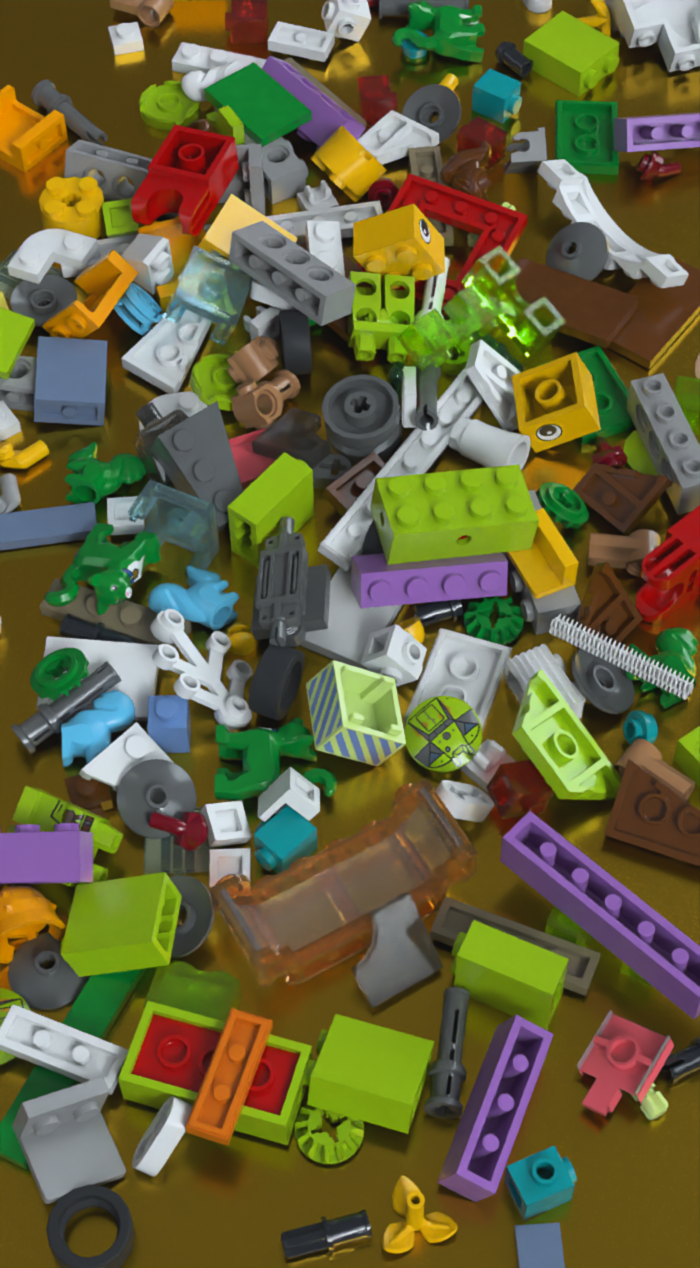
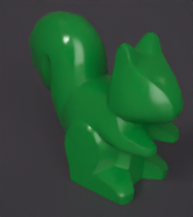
M93 442L68 457L66 468L75 473L68 474L64 479L66 483L72 486V490L66 493V500L76 504L94 502L96 505L105 496L116 492L123 483L129 485L135 481H140L146 474V465L140 457L131 453L117 454L109 462L100 461L97 455V443Z
M670 627L660 631L655 639V648L658 654L652 656L647 655L634 644L629 645V651L632 648L634 649L633 655L638 651L637 657L640 653H642L641 659L647 655L646 661L651 657L650 663L655 659L654 665L659 661L658 667L663 663L662 669L668 666L667 671L672 668V674L677 670L676 676L681 672L680 678L686 674L684 680L690 676L689 682H691L694 678L693 687H695L696 665L692 656L697 653L696 646L698 641L688 629ZM624 670L627 679L644 682L640 687L641 692L644 693L657 688L656 684L653 685L647 682V680H643V678H639ZM660 688L663 692L660 698V705L664 709L683 700L682 697L679 698L677 695Z

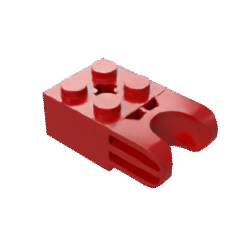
M174 125L148 165V174L132 198L131 211L133 221L149 226L163 214L178 213L182 225V234L196 237L201 232L239 169L235 137Z
M700 505L669 528L665 541L643 559L640 574L647 583L637 592L634 605L642 616V620L648 623L658 624L665 621L700 594Z

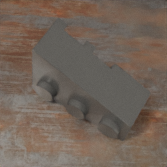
M216 401L160 434L150 448L209 538L229 527L227 506L243 492L218 402Z

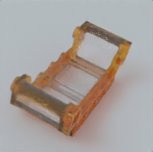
M427 778L415 784H405L395 792L394 800L391 804L390 817L380 822L372 821L366 824L359 833L347 839L341 838L331 842L325 850L310 858L307 856L299 858L281 873L275 876L267 875L262 877L253 887L245 875L236 876L235 874H229L224 876L215 886L210 888L211 901L215 913L221 914L250 962L252 974L260 987L271 986L274 983V979L278 977H284L288 985H299L439 911L448 887L461 880L462 882H468L477 872L478 852Z

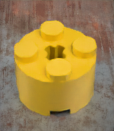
M342 125L311 157V160L322 171H325L328 177L355 203L387 171Z
M89 176L84 178L53 177L48 180L46 188L42 191L39 198L44 230L64 229L98 239L101 237L103 239L106 235L102 208L104 197L97 180Z

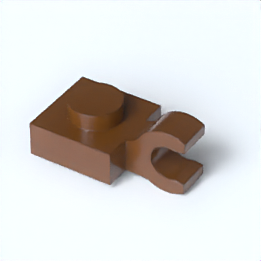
M81 775L64 779L72 804L104 818V811L114 808L107 784L93 778L89 781L82 778Z

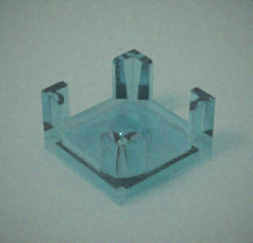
M194 245L178 276L179 282L167 304L163 317L179 323L185 310H190L217 323L210 335V339L225 345L238 323L253 278L233 263Z
M149 480L128 510L129 520L132 522H136L137 519L143 520L147 516L148 524L143 531L156 533L160 546H162L164 541L195 552L187 566L206 570L219 550L215 505ZM187 566L184 569V575L188 576Z

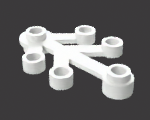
M174 609L161 611L151 623L150 629L158 640L167 644L159 645L152 655L155 665L163 670H171L180 674V677L173 686L176 694L183 699H192L213 709L214 717L219 725H225L227 730L231 731L245 727L252 718L251 710L243 699L245 683L253 674L251 666L243 660H234L226 672L227 677L230 679L227 691L220 679L223 656L232 644L229 637L223 632L214 631L205 643L208 650L207 661H205L183 631L185 622L183 616ZM175 643L188 662L179 659L177 650L169 644ZM201 685L206 686L210 692L201 689Z

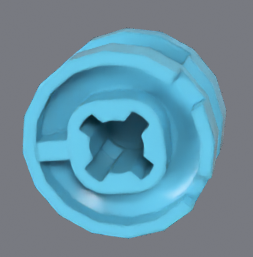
M135 283L129 285L125 294L121 296L114 306L115 311L123 321L143 336L152 329L151 325L154 322L159 323L164 318L163 313L159 314L162 311L159 304L143 288Z

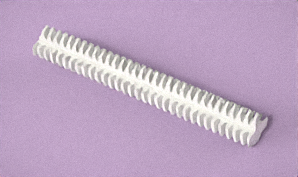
M561 613L551 621L550 634L562 638V640H566L568 643L609 663H613V665L639 678H643V680H647V682L653 685L656 684L657 687L669 691V693H673L679 698L682 697L683 700H686L693 691L694 678L691 682H689L690 676L684 680L686 674L680 678L681 672L676 676L677 670L672 674V668L667 671L668 666L662 669L663 663L658 667L659 661L656 665H654L655 659L650 663L651 657L646 661L647 655L641 659L642 653L637 657L638 651L633 655V648L628 652L629 647L624 650L625 645L619 648L620 642L615 646L616 640L611 644L612 638L607 642L608 636L603 640L604 634L599 638V632L596 636L594 635L595 630L590 633L591 628L586 632V625L582 630V624L577 627L578 622L573 625L574 620L569 623V617L566 621H564L565 615L560 619Z

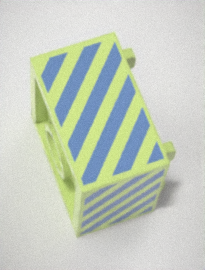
M332 660L306 683L315 750L378 767L406 745L394 678Z

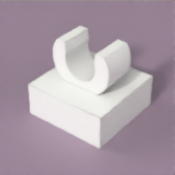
M325 180L321 181V186L311 189L307 185L303 192L297 193V204L302 211L339 206Z
M258 306L256 307L257 316L251 319L247 315L243 316L244 328L250 332L251 340L257 336L271 337L275 341L280 339L279 311L281 309L274 306L268 309Z
M487 739L480 745L474 758L461 767V771L490 794L516 770L517 761L510 757L506 750L496 741Z

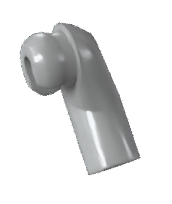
M8 473L0 477L2 493L0 496V514L12 513L21 503L17 478L14 474Z

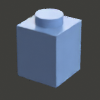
M178 695L149 696L148 735L165 753L190 752L191 716L189 701Z

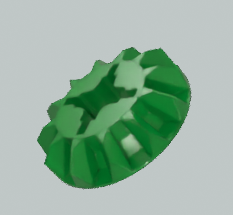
M545 482L537 490L536 495L541 507L553 518L554 523L559 522L564 528L571 526L572 528L579 529L588 520L589 513L584 501L571 488L555 482Z
M499 596L481 597L475 602H469L468 608L464 613V626L469 636L500 645H505L515 640L523 628L524 619L521 607L514 605L511 597L508 599L500 598ZM493 611L498 613L495 628H491L489 619Z
M62 648L45 656L36 665L30 677V685L41 699L49 697L55 701L61 694L69 696L70 690L74 687H81L80 680L89 675L87 670L89 661L79 649Z

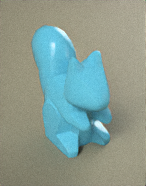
M187 566L188 579H186V583L190 588L185 589L175 583H163L154 587L147 598L149 608L157 614L167 609H174L184 619L198 622L213 631L226 626L238 616V613L233 610V605L239 599V595L236 592L228 594L222 592L229 586V583L221 580L220 575L215 572L197 569L192 566Z
M117 690L101 693L99 698L93 700V709L81 711L67 723L62 724L63 767L70 766L75 757L86 758L88 764L111 744V733L123 731L132 724L135 719V706L128 695Z

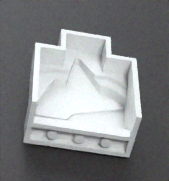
M604 0L606 5H608L611 15V29L613 33L620 31L621 36L626 40L628 48L647 47L657 43L669 72L687 71L693 67L700 66V0Z

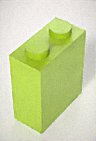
M561 11L524 40L523 55L534 62L532 71L575 96L580 97L588 89L594 88L598 81L608 73L611 74L617 68L620 43L565 11Z
M284 452L227 506L231 551L259 569L260 551L265 550L266 539L279 533L280 518L284 517L285 522L286 516L293 518L295 521L294 532L296 533L314 516L313 470L307 463L300 459L296 460Z
M166 872L76 885L73 901L68 908L69 919L65 936L60 943L63 959L70 965L78 977L169 965L182 895Z
M473 920L467 934L464 932L459 933L452 949L451 955L455 956L450 973L455 975L454 987L469 991L471 999L512 1016L517 1014L547 1030L563 993L569 959Z
M335 1014L330 1029L323 1028L320 1032L316 1046V1054H319L317 1061L310 1059L306 1067L303 1085L309 1086L307 1105L408 1134L428 1076L435 1041Z

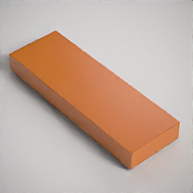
M231 1008L186 1123V1133L229 1146L273 1028L272 1020Z

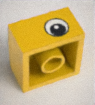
M415 204L353 223V256L368 273L381 274V284L385 274L413 276L416 282L445 273L444 238ZM394 285L390 289L400 288L401 285Z
M577 352L512 376L519 431L521 434L530 437V446L535 453L601 430L592 375Z

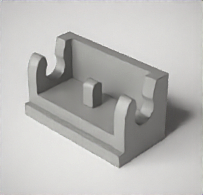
M545 127L538 128L537 131L520 132L513 137V141L525 140V143H513L506 147L505 150L507 152H516L511 153L509 162L503 165L504 174L537 172L541 162L547 161Z

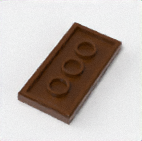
M674 258L675 261L689 273L684 285L660 288L650 281V277L641 278L628 293L639 297V307L608 346V348L648 369L654 365L700 312V270Z
M522 257L489 297V307L607 348L639 307V297Z

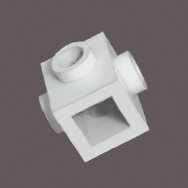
M329 0L324 3L321 12L326 32L335 33L337 38L342 37L356 42L360 41L372 20L367 0Z
M394 624L370 633L360 664L371 672L394 678L397 687L418 680L423 669L422 664L427 648L414 639L410 633Z

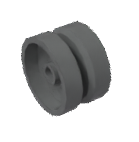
M360 374L342 379L335 383L326 393L322 404V412L328 445L334 454L346 457L351 465L358 464L373 451L382 461L393 455L400 446L403 430L398 396L388 382L377 376Z

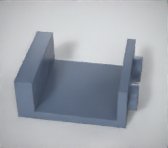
M38 336L34 422L104 426L107 367L106 340Z

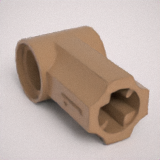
M110 0L111 8L136 15L143 24L153 28L159 26L174 5V0Z
M647 529L634 531L629 536L590 533L587 565L595 566L597 563L607 562L610 567L626 568L630 575L642 578L640 571L643 559L661 544V537L658 533Z
M635 739L613 764L620 776L623 777L628 759H630L686 801L695 788L696 782L664 762L659 750L645 739Z

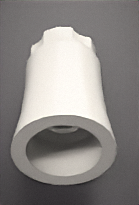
M461 417L454 424L449 435V447L458 451L460 455L486 468L519 464L522 470L530 451L531 442L528 435L509 432L467 417Z

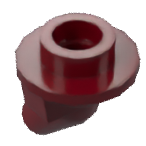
M653 150L650 155L644 153L637 165L636 171L640 172V180L651 181L655 176L667 177L680 174L681 165L679 162L663 164L664 158L657 154V151Z
M379 178L369 188V201L380 200L382 210H388L399 189L391 181V178Z
M598 437L594 442L598 453L592 455L593 464L597 463L616 469H623L628 458L621 446L611 447L605 437Z
M184 811L181 819L153 812L149 821L150 828L176 835L174 844L185 851L197 849L205 842L208 835L206 819L199 812Z

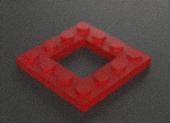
M409 173L387 212L415 204L426 217L480 236L457 279L454 281L447 278L441 314L450 318L464 317L473 323L528 224V215ZM359 262L356 264L363 272H367ZM426 280L415 282V305L422 307ZM401 286L400 288L391 289V290H402V291H404V290H405V287Z

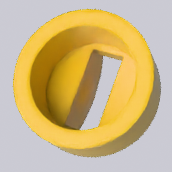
M419 617L409 618L397 624L404 631L410 633L420 644L424 641L425 631Z
M246 622L233 624L227 632V636L232 643L229 650L236 655L249 654L257 645V640H255L251 631L252 626Z

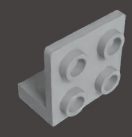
M261 144L236 145L239 169L218 203H226L230 195L233 194L266 216Z
M103 1076L22 1102L12 1127L41 1197L46 1204L58 1201L72 1189L86 1185L100 1186L120 1179L126 1173V1168L101 1114V1108L110 1092Z

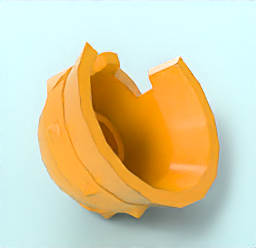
M4 885L0 891V963L10 964V961L13 959L15 946L8 944V938L27 937L30 941L37 938L38 932L47 924L50 926L48 932L57 941H61L65 936L66 925L55 912L57 905L51 903L50 900L46 899L35 888Z

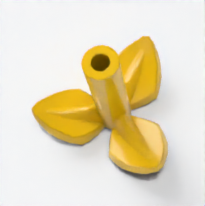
M590 0L598 13L577 19L593 28L598 27L603 34L610 37L611 15L608 5H606L604 0Z
M403 1175L400 1176L394 1187L392 1205L393 1209L406 1219L405 1222L389 1224L383 1232L381 1241L382 1248L385 1251L395 1254L403 1253L413 1248L415 1231L419 1230L428 1243H437L450 1238L458 1230L457 1223L443 1212L434 1211L424 1216L425 1198L414 1182Z

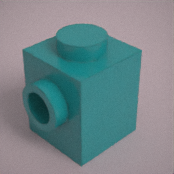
M489 69L473 85L472 110L503 124L512 114H516L521 107V82Z
M287 805L273 818L270 817L267 821H262L256 828L254 833V855L262 867L268 871L273 869L284 878L318 848L317 828Z
M554 1145L506 1166L504 1182L523 1221L570 1201L575 1187L574 1183L577 1182V1176L570 1160L567 1157L561 1158Z

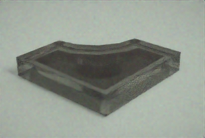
M294 407L252 442L253 453L277 460L285 452L296 460L304 461L311 469H314L331 453L330 443L321 439L317 434L322 427L321 416Z
M406 892L370 911L373 924L371 945L364 958L351 968L367 1004L372 1008L443 968L413 899Z

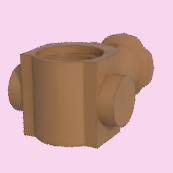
M257 336L229 357L227 361L231 366L228 367V372L233 380L238 384L249 380L257 382L279 364L277 361L280 350L278 343L271 337Z
M281 369L274 374V378L271 381L262 380L256 384L255 380H249L236 388L237 394L231 397L235 417L239 422L243 423L245 429L255 427L256 431L264 428L266 430L270 429L276 424L274 419L282 414L283 401L287 398L292 399L299 394V380L289 370Z

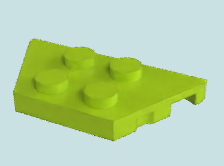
M542 669L529 678L512 735L559 799L615 801L622 777Z

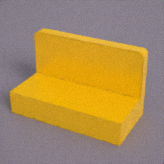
M544 508L536 510L539 523L531 549L506 552L535 599L575 585L579 563Z

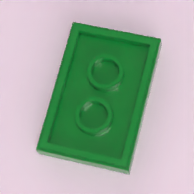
M254 62L204 88L205 98L217 109L227 105L231 107L244 124V132L257 144H261L262 147L312 120V111Z
M556 100L555 160L565 159L582 174L618 175L619 151H614V118H618V102Z
M596 346L577 352L592 375L601 427L599 431L577 438L580 444L583 446L595 442L598 437L607 438L636 428L626 409L629 391L601 347Z

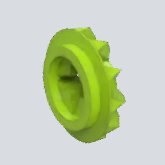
M310 1105L301 1107L295 1122V1138L299 1148L308 1158L323 1164H336L347 1160L359 1149L364 1137L363 1121ZM322 1115L329 1118L331 1123L339 1122L341 1124L336 1127V1143L327 1132H317L322 1128Z

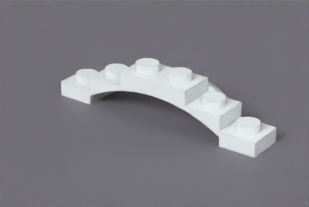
M565 159L541 162L537 172L547 181V185L557 191L552 202L562 211L563 216L572 220L571 224L577 222L591 223L605 234L609 244V254L604 269L614 270L623 268V272L633 279L650 277V281L660 288L684 285L689 273L670 254H658L649 251L627 236L605 211L584 174L578 172Z

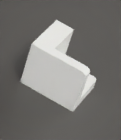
M289 767L266 791L258 796V818L262 821H267L274 813H279L287 805L310 821L320 812V789Z

